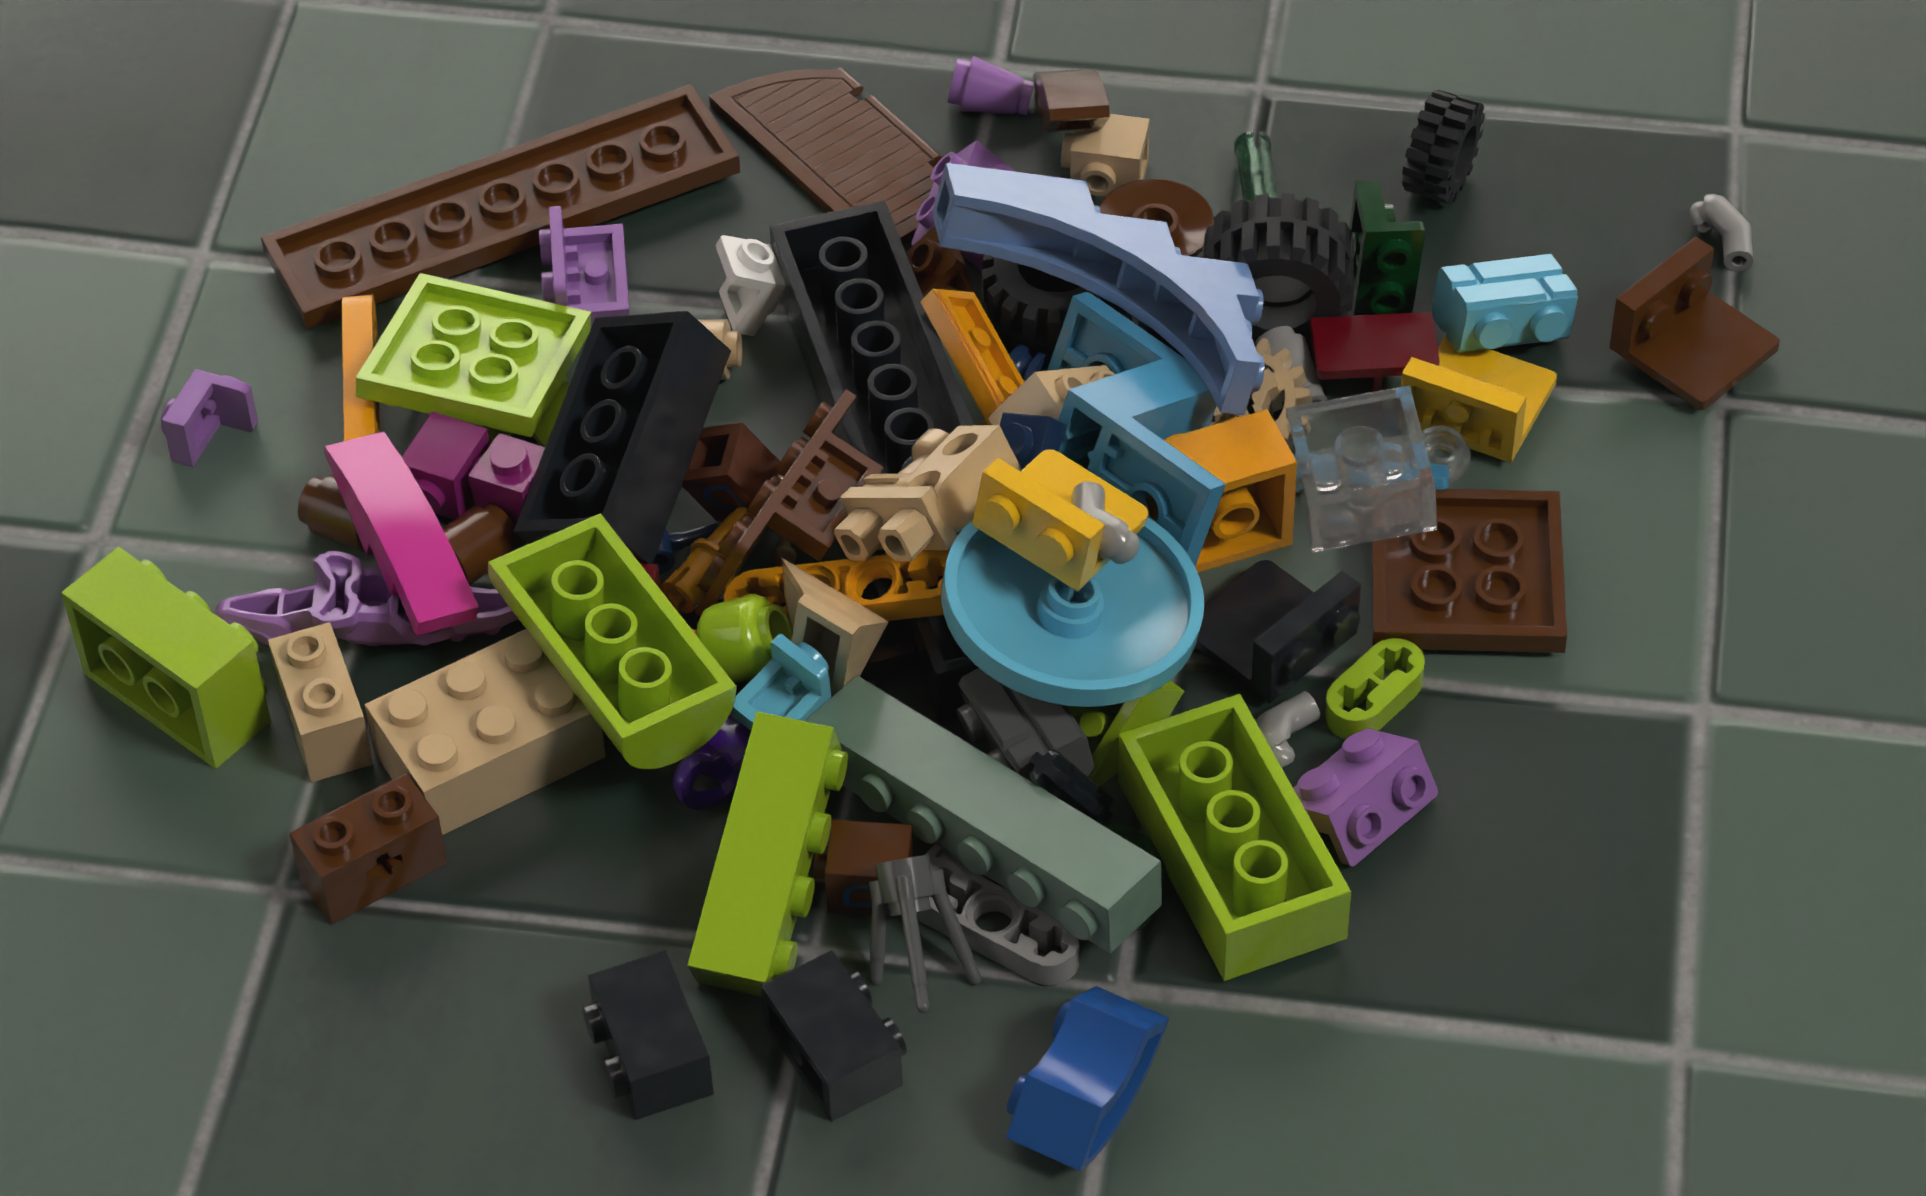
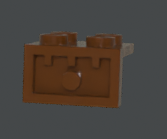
M1695 236L1616 298L1609 348L1697 409L1705 410L1773 356L1779 349L1780 339L1709 292L1713 282L1710 273L1714 248Z

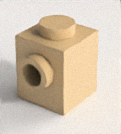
M1110 114V118L1102 129L1075 130V133L1066 132L1062 144L1061 167L1070 168V179L1086 181L1090 194L1106 197L1110 192L1126 183L1145 179L1149 162L1150 119Z

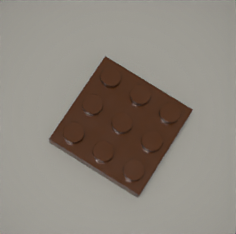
M1371 487L1372 646L1385 639L1399 638L1408 640L1420 649L1565 653L1567 622L1560 491L1433 490L1427 488Z

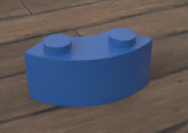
M1097 986L1072 998V1000H1066L1055 1019L1052 1036L1055 1039L1035 1068L1017 1080L1010 1093L1007 1113L1013 1115L1006 1138L1078 1171L1084 1169L1102 1151L1129 1110L1152 1064L1169 1017Z

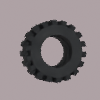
M1268 193L1255 195L1254 201L1248 202L1241 199L1232 203L1231 211L1222 210L1214 217V225L1208 226L1205 232L1203 258L1248 264L1256 288L1261 289L1263 293V310L1260 321L1256 326L1252 325L1253 342L1273 328L1289 326L1294 330L1295 334L1303 335L1309 346L1311 318L1348 316V311L1352 310L1354 293V240L1351 239V230L1346 222H1338L1339 214L1332 208H1319V201L1306 197L1302 201L1294 199V194L1281 193V197H1269Z
M984 255L982 270L983 309L1007 352L1012 353L1014 348L1022 344L1030 348L1032 356L1037 355L1039 352H1044L1052 358L1072 297L1090 291L1035 268ZM1090 292L1091 294L1099 298L1101 301L1112 307L1114 310L1125 316L1127 319L1132 321L1131 314H1129L1119 306Z

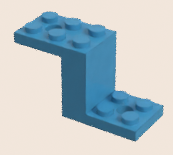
M1090 292L1074 295L1047 371L1101 366L1103 362L1115 375L1068 390L1058 421L1066 425L1059 453L1140 502L1147 509L1150 494L1158 506V519L1155 522L1179 542L1196 566L1226 484L1163 439L1174 434L1187 433L1208 427L1217 405L1206 383L1184 357Z

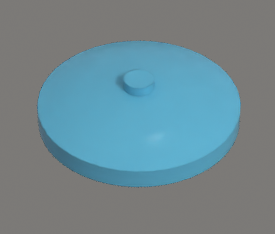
M1148 517L1146 525L1136 534L1139 538V549L1134 558L1124 564H1115L1110 560L1078 592L973 526V519L961 530L950 548L941 587V603L948 628L959 647L976 666L999 683L1016 692L1049 703L1066 706L1096 707L1120 704L1148 695L1165 685L1184 667L1195 648L1204 614V593L1200 577L1195 565L1179 542L1168 531Z

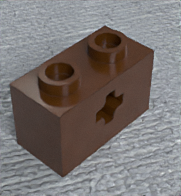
M407 773L289 833L299 879L331 925L447 864L439 816Z

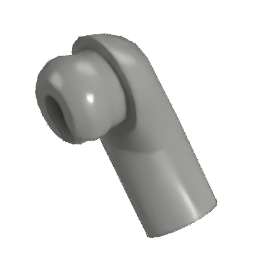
M1708 194L1704 196V201L1695 202L1689 211L1691 222L1695 226L1698 225V231L1702 233H1708L1714 228L1717 229L1722 236L1725 267L1732 271H1744L1750 268L1754 261L1750 222L1724 196Z
M1089 481L1076 485L1073 489L1072 504L1105 524L1098 557L1109 558L1115 564H1124L1132 560L1139 549V538L1134 532L1129 530L1128 525L1123 520L1105 511L1104 488L1095 482Z
M1303 691L1265 711L1257 718L1256 723L1282 768L1292 763L1295 758V752L1288 744L1287 739L1291 737V734L1319 720L1320 712L1314 698L1308 692Z

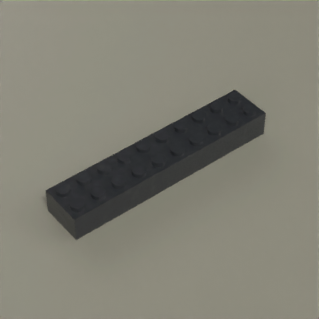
M885 200L769 226L771 246L786 283V288L780 296L820 404L824 401L831 407H834L846 389L857 396L834 432V435L884 467L880 474H898L913 461L912 447L928 429L937 428L951 434L957 426L974 425L941 340L920 303L924 297ZM954 529V530L956 531V533H957V535H958V534L961 532L962 529ZM885 550L875 551L876 556L887 555ZM943 575L938 577V582H937V584H936L935 586H933V587H928V588H929V589L938 588V583H939L940 579L943 578ZM885 578L890 589L892 580ZM944 615L902 619L915 649L916 665L937 722L958 718L956 709L964 705L958 683L961 677L979 667L959 647L948 628Z

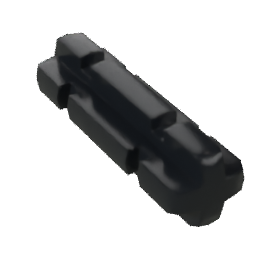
M1050 749L1045 755L1039 752L1032 755L1030 763L1034 765V768L1029 774V778L1034 784L1096 822L1100 820L1103 824H1106L1110 821L1113 814L1108 809L1113 802V798L1108 792L1098 786L1096 782L1055 749Z

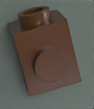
M935 226L906 252L923 297L932 289L975 293L966 268H964V260L960 250L941 247Z

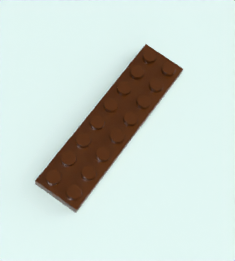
M689 84L261 236V241L266 258L305 328L309 329L342 317V297L373 295L375 304L408 293L420 273L447 279L540 245L539 230L550 229L549 207L561 206L564 228L593 226L740 173V159L738 153L693 85Z

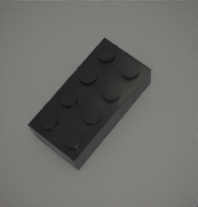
M688 311L595 317L513 532L530 544L601 513L639 563L653 564L731 350Z

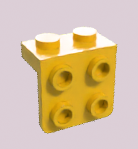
M1044 450L1021 472L1000 458L993 461L982 472L972 525L1078 592L1110 559L1098 557L1105 524L1072 504L1074 487L1081 482L1088 481L1101 485L1105 491V511L1123 520L1128 525L1129 530L1135 534L1146 525L1148 509L1140 502L1058 451Z

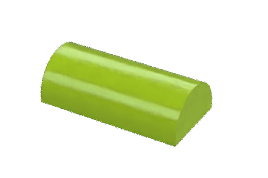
M601 513L488 562V574L492 585L631 766L639 769H657L676 763L701 748L723 726L734 706L737 686Z

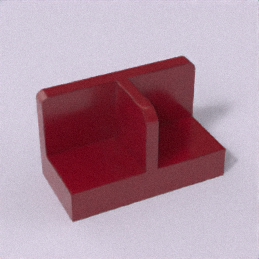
M1432 312L1316 317L1310 319L1309 351L1316 368L1317 377L1322 380L1367 377L1371 405L1381 404L1383 377L1402 376V372L1411 357L1437 366L1440 365Z

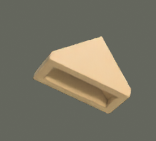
M781 557L787 617L793 632L791 641L795 645H798L800 642L809 644L826 660L829 666L831 696L833 697L857 675L860 677L889 621Z

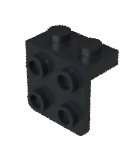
M1258 561L1204 603L1203 620L1195 647L1270 704L1357 634L1360 622L1361 584L1342 570L1317 591L1313 592L1272 561Z

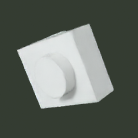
M722 235L715 246L727 278L721 286L719 294L732 330L740 331L743 335L755 336L768 314L775 310L779 297L786 288V283L771 244H766L756 239H741Z

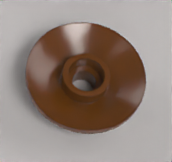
M1150 178L1126 183L1110 192L1099 205L1101 214L1167 222L1174 246L1179 247L1181 255L1196 257L1203 251L1205 232L1208 226L1214 225L1213 211L1207 200L1195 189L1168 179Z

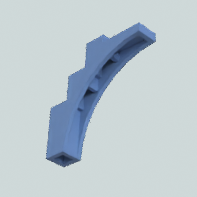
M953 163L945 164L932 213L941 247L989 255L1032 267L1076 284L1119 306L1155 330L1186 358L1208 386L1221 413L1245 414L1251 392H1257L1262 385L1265 368L1264 358L1261 354L1257 353L1252 339V325L1256 326L1262 315L1263 293L1261 289L1256 288L1248 264L1181 255L1180 248L1174 246L1167 222L1101 214L1099 206L1093 204L1087 182L1083 180Z

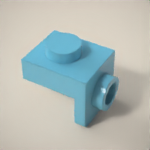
M779 634L770 643L772 659L736 695L735 703L730 713L731 716L751 730L756 711L805 721L832 697L828 673L829 666L822 655L812 646L805 642L795 645L784 635Z

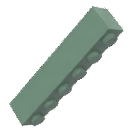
M858 675L805 720L806 722L834 727L842 747L841 751L848 753L843 786L860 796L867 806L874 811L885 812L903 824L912 825V832L920 840L929 844H937L959 858L963 865L974 874L986 875L1011 891L1013 896L1023 905L1031 908L1036 907L1062 923L1065 929L1074 937L1080 940H1089L1111 954L1162 905L1160 860Z

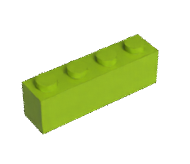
M756 711L687 964L697 983L762 997V984L794 969L798 944L790 940L797 916L805 918L810 910L815 881L814 878L807 876L813 854H823L827 846L831 829V815L824 813L830 790L839 791L841 789L848 763V753L841 751L842 747L834 727Z

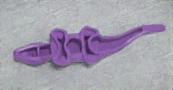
M328 551L325 554H319L314 559V569L317 572L316 585L292 591L282 588H271L256 593L226 598L216 605L215 615L228 624L236 622L249 631L255 641L265 647H269L268 639L328 622L331 623L336 638L367 646L419 644L427 646L446 639L459 642L463 641L467 636L484 633L495 635L500 632L503 626L516 620L520 621L496 589L470 586L479 606L476 620L415 636L399 595H390L380 569L362 568L359 558L339 551Z

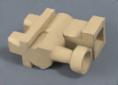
M1000 425L957 426L951 434L937 428L928 429L912 447L913 461L898 474H871L864 478L865 484L862 487H850L839 498L848 516L834 529V534L846 557L851 561H867L876 550H885L886 554L895 561H913L922 550L948 551L958 536L954 529L964 528L973 519L982 472L997 458L1005 461L1020 472L1022 471Z

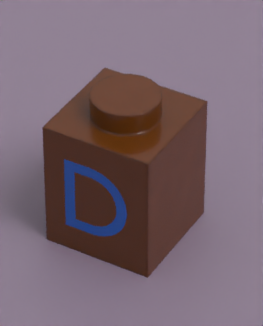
M832 820L829 846H826L823 854L816 853L814 867L815 885L826 886L828 913L872 916L869 882L878 880L875 864L913 857L912 825ZM888 903V904H887V917H898V918H902L901 915L891 916V914H890V908H889V903Z

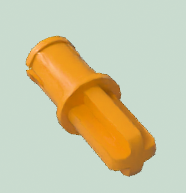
M738 507L734 512H731L707 539H696L690 547L691 554L685 562L662 583V592L676 610L679 611L682 608L684 613H691L695 606L704 598L706 592L698 588L697 584L717 555L727 560L725 556L717 551L738 520L742 521L746 514L753 519L755 518L747 512V508Z

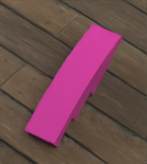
M383 431L325 446L324 454L366 556L374 554L390 595H399L415 636L476 620L479 606L459 561L431 505L386 433Z

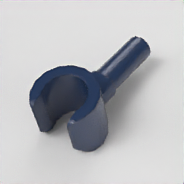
M712 523L670 534L665 529L653 564H658L659 574L673 567L675 563L673 551L691 546L696 539H707L719 525Z

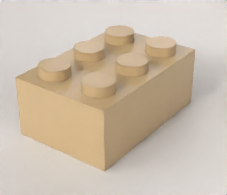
M527 629L365 704L374 753L392 780L405 773L408 774L439 816L442 835L606 757L602 728Z

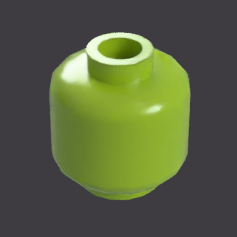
M748 594L730 599L705 609L697 623L696 633L697 637L735 685L750 682L772 659L770 643L779 634L784 635L790 641L793 634L789 618L780 606L772 604L764 596L757 594Z

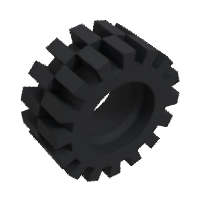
M1434 90L1431 97L1428 96L1425 101L1424 110H1421L1417 117L1418 125L1412 130L1410 138L1413 139L1411 145L1407 147L1405 158H1408L1402 171V175H1405L1402 180V186L1405 191L1449 205L1457 200L1459 190L1462 191L1466 184V176H1470L1473 168L1472 160L1474 156H1477L1479 150L1477 144L1478 140L1482 137L1483 128L1481 126L1485 120V113H1483L1484 105L1482 103L1441 90Z

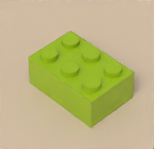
M118 546L61 592L83 673L213 768L217 769L271 723L265 695L268 689L261 677L256 655L258 653V645L253 636L242 625L236 622L228 624L215 615L207 603L195 592L187 591L184 593L168 582L161 570L151 561L144 559L140 562Z

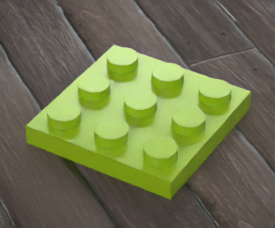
M420 273L357 374L356 397L431 414L433 411L468 423L498 429L505 433L532 437L591 330V311Z

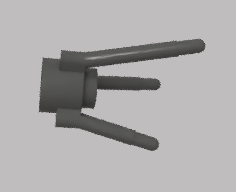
M929 855L876 863L878 880L869 882L872 899L870 982L874 985H879L883 980L887 904L889 903L891 916L901 915L916 1008L920 1013H925L929 1010L927 979L916 912L930 910L929 896H932L968 981L973 985L979 984L981 982V974L946 892L943 869L931 871Z

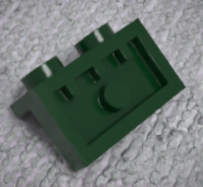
M1355 180L1349 222L1351 239L1354 240L1353 316L1411 313L1414 308L1426 234L1424 224L1420 221L1396 222L1393 204H1384L1380 181Z

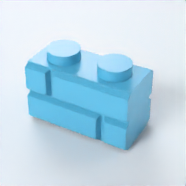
M1545 254L1473 263L1470 266L1462 264L1441 267L1438 270L1431 309L1433 319L1442 332H1446V338L1455 351L1460 353L1567 339L1571 334L1578 296L1577 288L1567 274H1562V268L1553 255Z

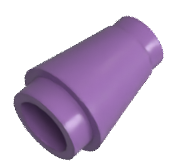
M975 56L972 57V61L957 58L947 103L961 106L960 112L1018 113L1027 116L1035 82L1024 80L1021 76Z

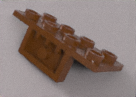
M846 389L834 407H831L824 401L820 404L803 430V433L811 438L810 441L801 437L799 441L795 440L775 470L783 479L781 480L774 475L770 481L766 480L747 509V512L755 518L753 519L746 514L742 521L738 520L717 551L725 556L727 560L717 555L697 584L698 588L706 592V595L695 611L697 615L701 617L705 609L718 603L725 593L727 586L737 576L769 529L818 561H821L836 539L834 529L848 516L839 498L850 487H862L865 484V477L871 474H880L884 468L834 435V432L857 397L855 394Z

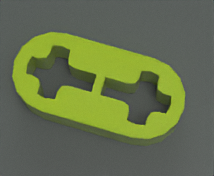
M1399 638L1385 639L1372 646L1336 679L1327 690L1325 721L1328 729L1336 736L1345 740L1365 728L1377 731L1382 729L1422 689L1425 657L1422 650L1414 643ZM1384 667L1390 671H1393L1389 676H1387L1383 680ZM1400 667H1403V668L1407 669V671H1406V673H1405V672H1403V671H1401V670H1398V669H1399ZM1367 698L1366 711L1362 710L1361 708H1358V706ZM1343 705L1352 710L1350 712L1343 710Z

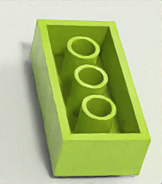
M1240 694L1119 733L1118 783L1224 981L1347 939L1351 890Z

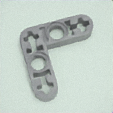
M934 843L925 855H929L931 871L943 869L945 887L950 889L948 897L970 949L1041 985H1058L1067 982L1076 974L1079 968V939L1071 935L1062 923L1036 907L1031 908L1023 905L1009 890L991 882L992 879L986 875L974 874L963 865L959 858ZM929 897L931 909L916 912L917 919L948 936L934 900ZM958 906L963 908L961 914H958ZM988 912L1004 913L1011 919L1008 927L997 932L982 930L975 922L982 914ZM1026 929H1029V937L1024 935ZM1054 945L1061 947V954L1051 951L1045 957L1038 955V949L1048 952Z

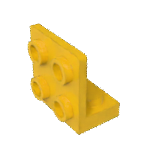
M1444 337L1438 347L1439 366L1411 357L1402 372L1398 423L1512 463L1556 386L1557 374L1554 371L1491 349L1457 353L1446 337Z

